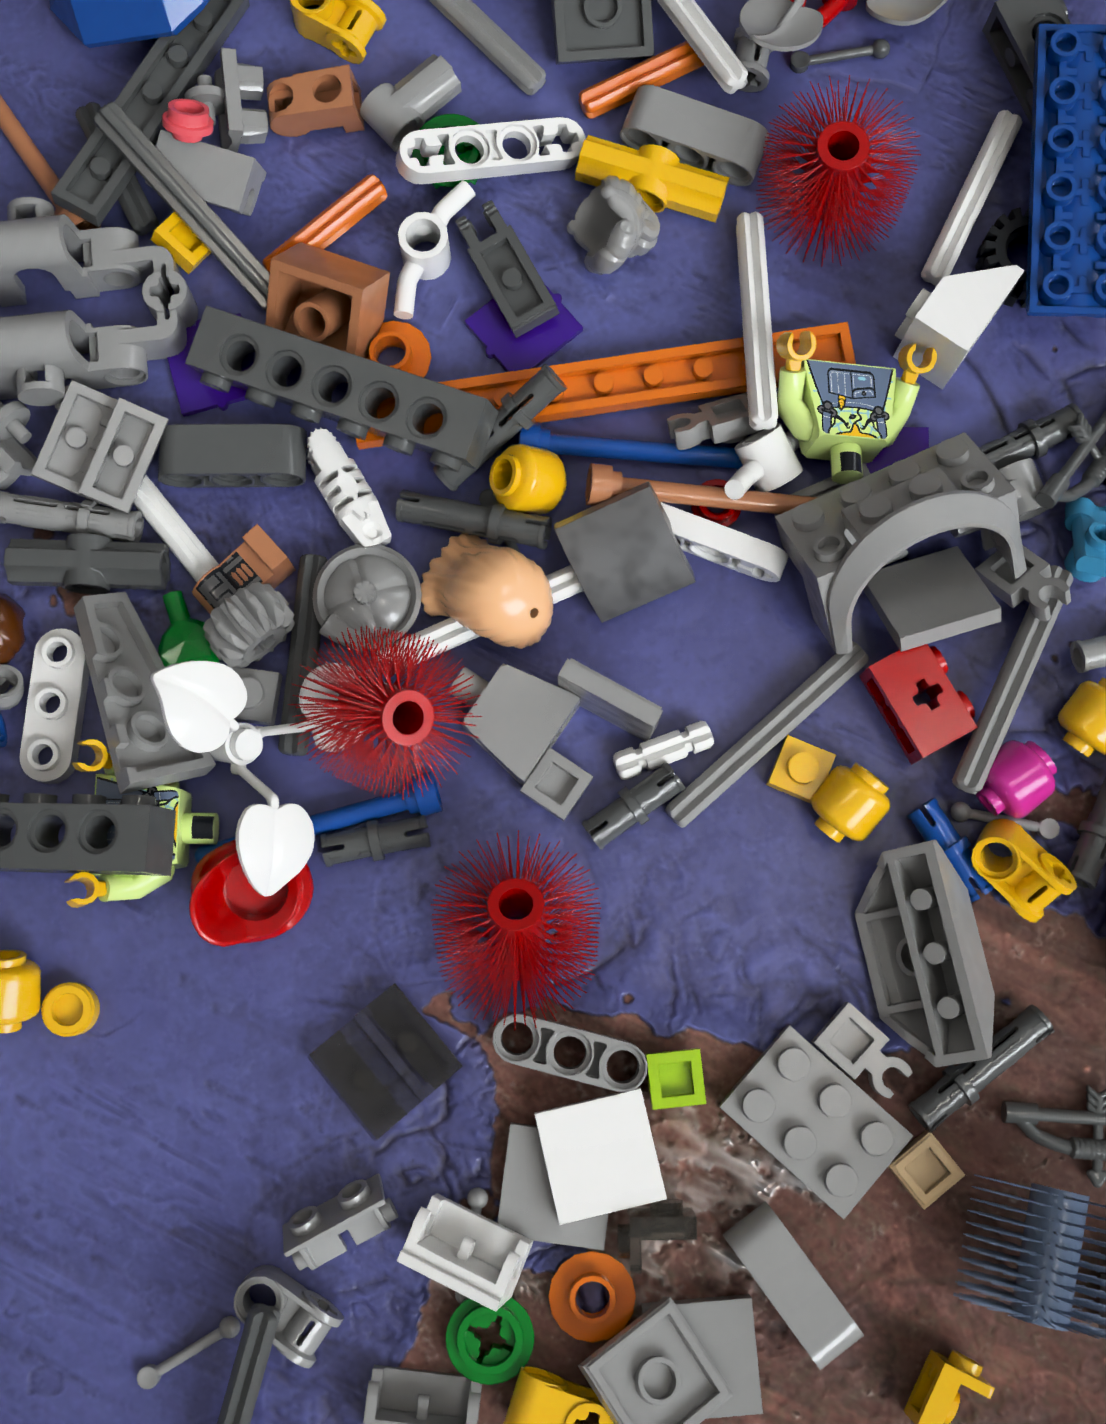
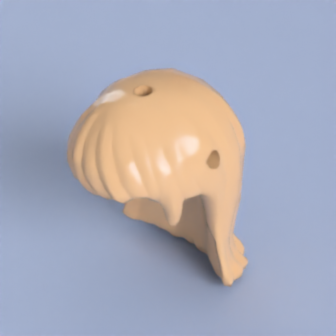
M461 533L459 536H451L449 538L448 546L441 548V557L431 559L429 571L422 574L423 582L420 584L422 592L421 602L427 614L432 617H451L475 634L488 638L501 646L518 649L532 646L541 640V636L546 633L547 628L551 624V617L553 615L552 589L544 571L533 560L512 548L489 545L486 539H480L477 535Z

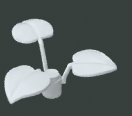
M185 661L150 674V680L159 699L164 723L173 740L185 750L196 753L210 752L213 760L231 763V773L240 775L266 799L268 805L252 804L243 810L237 823L235 841L241 867L253 889L264 897L275 894L294 878L309 860L314 848V827L308 813L301 806L293 803H285L279 806L278 796L250 772L246 765L253 762L260 755L263 748V737L305 732V730L320 725L313 724L298 728L314 723L306 721L299 724L290 723L254 727L248 723L237 722L234 718L242 712L246 705L247 691L240 676L232 668L221 663ZM321 665V666H322L323 668H325L328 672L332 673V672H331L328 668H326L324 665ZM320 666L316 667L317 670L324 673V669H322ZM311 672L306 676L327 683ZM304 679L303 687L339 696L338 693ZM302 687L300 689L299 696L338 700L337 698ZM299 697V704H316L315 702L307 701L308 699H301ZM300 705V707H303V706H323V705ZM301 708V711H302L303 714H308V713H310V712H320V711H327V710H303V709H337V708ZM328 713L310 714V715H305V717H313V716H318V715H320V714H328ZM324 716V717L317 718V719H313V720L325 719L326 717H335V716ZM322 727L313 730L312 733L321 730ZM333 729L313 736L314 741ZM325 738L316 741V742H315L316 746H317L320 742H322ZM333 741L328 742L321 750H323Z

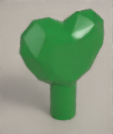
M172 591L163 595L162 598L171 623L162 635L158 647V654L164 666L167 667L185 661H211L219 663L220 659L210 649V643L205 638V631L203 630L205 622L190 618L182 591Z

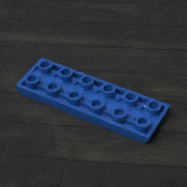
M1039 24L1037 28L1033 75L1026 280L1027 316L1106 318V25Z

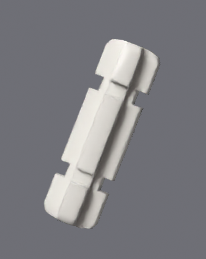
M699 721L685 726L684 732L680 733L677 729L640 743L638 749L634 750L633 747H629L616 752L613 755V763L619 777L622 780H627L640 775L642 769L647 768L648 771L662 767V764L665 762L670 764L686 758L690 751L696 754L710 749L714 744L710 727L706 721Z

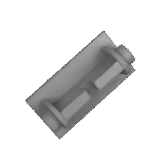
M378 1173L367 1180H355L342 1188L334 1198L317 1207L308 1206L296 1212L289 1222L282 1225L283 1250L286 1258L292 1255L293 1261L300 1271L306 1267L314 1270L347 1251V1245L340 1233L348 1230L356 1245H359L390 1229V1222L399 1216L392 1200L389 1197L385 1199L380 1174Z

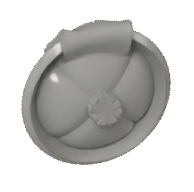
M357 544L337 552L323 565L314 583L312 600L316 618L321 625L319 634L328 639L331 638L332 641L338 644L340 642L341 645L346 647L341 633L343 632L344 638L351 648L348 636L349 631L358 651L356 633L362 643V627L363 646L365 648L363 631L366 638V625L369 644L370 628L372 649L373 640L371 633L374 639V627L376 642H378L377 630L379 636L380 627L381 638L383 629L385 631L386 628V633H388L389 629L388 636L390 640L391 630L392 634L393 630H395V637L398 630V640L400 632H403L402 636H404L405 632L407 633L414 624L419 614L422 592L419 578L413 566L397 551L379 544L367 547ZM386 634L383 639V647L386 645Z

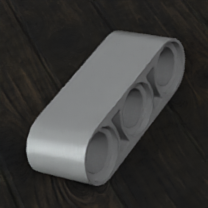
M654 85L638 87L619 133L621 140L630 148L639 150L641 146L647 144L665 147L678 156L680 163L730 177L728 184L735 186L751 185L762 160L763 151L766 149L763 147H767L768 144L765 141H768L769 138L765 137H770L767 134L769 133L767 129L752 119Z
M514 1013L506 1016L505 1025H503V1018L496 1025L493 1032L492 1043L495 1052L501 1059L511 1064L616 1092H629L637 1089L647 1075L648 1063L644 1053L635 1044L623 1039L551 1020L546 1021L540 1017H536L535 1023L537 1028H535L533 1016L526 1014V1025L532 1031L533 1043L527 1051L513 1053L504 1046L502 1035L505 1027L514 1023ZM516 1013V1022L525 1024L523 1013ZM567 1036L580 1039L585 1046L583 1060L573 1067L561 1065L554 1055L556 1043L561 1038ZM620 1050L631 1052L637 1061V1069L634 1075L624 1081L613 1079L607 1072L609 1057L614 1052Z
M766 1201L722 1234L820 1370L864 1336L855 1321Z

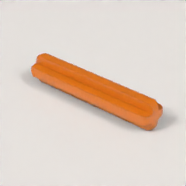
M684 41L580 91L578 100L580 108L587 119H594L633 100L638 87L642 85L663 86L704 66V63L689 43Z
M373 174L364 177L266 256L262 262L264 268L270 273L271 258L300 242L323 250L386 200L388 195L383 183Z

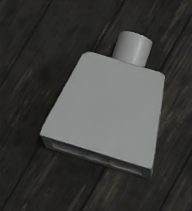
M502 664L490 682L465 667L458 674V676H462L454 680L451 686L461 683L468 678L470 679L449 693L471 685L462 689L461 692L452 695L454 697L464 695L458 697L457 699L459 700L481 695L462 702H468L465 703L466 705L477 704L469 706L471 709L468 713L473 714H467L466 716L482 717H465L463 722H467L465 724L476 726L462 725L463 730L467 734L479 737L470 736L523 786L549 747H553L580 707V698L569 691L508 664Z

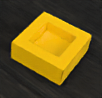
M175 212L154 230L150 239L157 246L166 248L173 256L175 262L188 274L211 254Z
M787 735L766 785L811 804L812 795L829 775L836 754Z

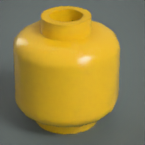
M525 444L512 445L503 451L493 462L489 475L490 487L499 504H504L508 510L531 515H543L552 511L562 499L567 486L565 467L559 456L547 449Z
M1103 677L1098 683L1094 681L1081 683L1058 714L1060 725L1068 731L1062 740L1088 758L1094 750L1106 755V678Z
M856 762L851 768L842 765L836 766L812 795L811 805L820 816L814 824L838 843L845 836L854 841H863L868 838L891 807L890 801L885 795L889 787Z
M0 950V1033H11L22 1029V1022L33 1018L39 1013L41 1008V970L34 961L27 959V954L24 951Z

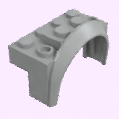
M965 432L775 516L782 547L803 576L813 620L836 655L853 652L852 613L861 592L868 582L895 556L928 537L958 528L979 527L983 549L986 551L995 547L1009 563L1012 576L1015 579L1019 578L1027 570L1020 532L1016 489Z

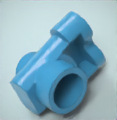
M1080 497L1065 505V527L1072 531L1073 545L1065 557L1064 565L1074 578L1083 582H1096L1102 577H1106V506H1096L1090 499Z

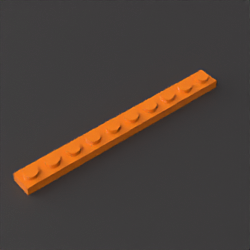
M848 322L772 333L776 388H778L780 368L785 366L786 360L777 352L776 342L784 332L793 333L792 346L795 353L800 346L799 337L801 332L810 331L814 334L817 343L816 350L808 359L856 364ZM743 337L551 365L549 367L561 378L567 389L552 400L534 419L536 422L543 423L747 392ZM541 367L438 383L486 398L498 409L503 405L501 399L508 392L515 394L541 370ZM388 398L380 404L377 411L378 419L385 418L392 413L395 407V398ZM434 414L426 420L423 429L424 435L433 434L439 430L443 422V414ZM367 433L365 440L356 438L359 450L383 446L384 438L371 433Z

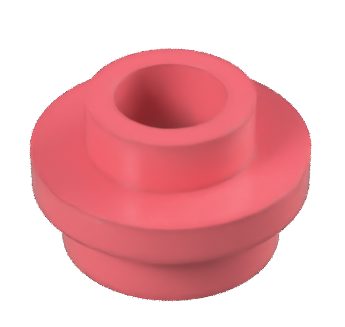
M183 98L174 99L168 103V111L162 115V126L171 132L173 138L178 141L197 143L203 137L213 132L214 122L209 117V107L202 102Z

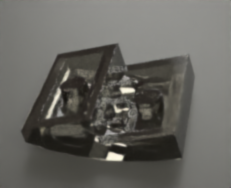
M395 983L307 1057L374 1142L463 1067Z

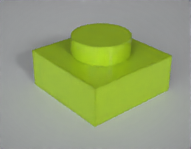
M699 1048L645 1054L648 1063L647 1076L652 1110L707 1104Z

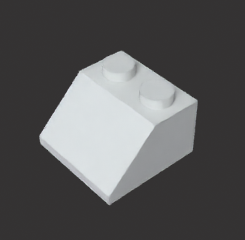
M1017 265L943 276L932 293L923 288L905 314L906 318L895 333V336L902 341L893 357L898 360L899 352L904 346L916 343L915 351L912 354V362L918 367L923 360V354L926 349L934 348L937 354L934 367L929 372L919 373V375L943 390L1025 270Z

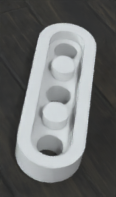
M68 629L51 630L39 639L35 647L19 758L23 771L30 778L45 784H56L66 780L75 770L72 762L78 761L80 745L77 742L81 739L90 672L81 636ZM60 646H66V657L62 661L54 662L53 653L55 649ZM53 696H58L60 699L59 708L55 712L48 713L46 711L47 701ZM46 747H51L53 751L52 759L47 764L41 765L38 759L40 751Z

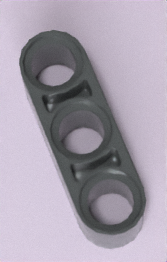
M290 424L167 425L159 442L158 481L168 486L185 488L295 487L303 485L306 481L307 431L304 428Z

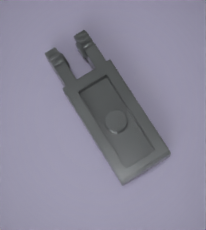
M490 200L482 205L483 215L489 226L493 227L496 232L495 234L480 242L474 226L465 216L455 220V223L469 247L467 251L513 334L518 338L560 313L512 226L505 224L493 201Z

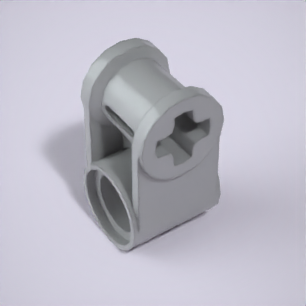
M261 1265L254 1268L244 1278L235 1293L234 1310L236 1316L245 1325L247 1314L254 1305L249 1295L250 1287L255 1284L269 1286L276 1296L274 1307L280 1311L281 1315L273 1340L274 1347L295 1364L303 1368H311L316 1361L315 1351L330 1329L341 1325L344 1316L331 1302L321 1295L308 1290L280 1268L273 1265ZM314 1321L306 1335L301 1336L309 1322Z

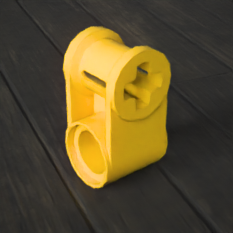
M289 0L294 25L298 33L304 38L310 39L333 51L342 59L353 64H360L364 61L367 54L365 47L374 32L381 30L387 20L384 12L372 0ZM310 5L320 6L316 9H306Z
M995 819L986 824L972 850L971 860L977 873L987 880L1021 917L1029 922L1036 923L1044 916L1043 909L1061 894L1069 895L1077 888L1075 878L1069 869L1059 859L1048 853L1021 825L1013 820ZM995 842L1004 844L1010 849L1012 855L1009 857L997 856L991 852L988 844Z
M532 1366L521 1367L504 1424H580V1420H586L589 1412H595L598 1414L599 1424L614 1423L593 1389L567 1381L552 1372Z

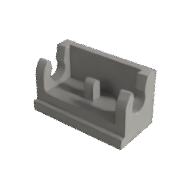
M160 130L156 148L206 203L229 209L234 213L251 216L262 182H264L267 174L254 157L201 141L197 143L181 142L173 138L171 132Z
M374 1364L371 1381L369 1380L363 1424H478L482 1384L473 1382L462 1374Z

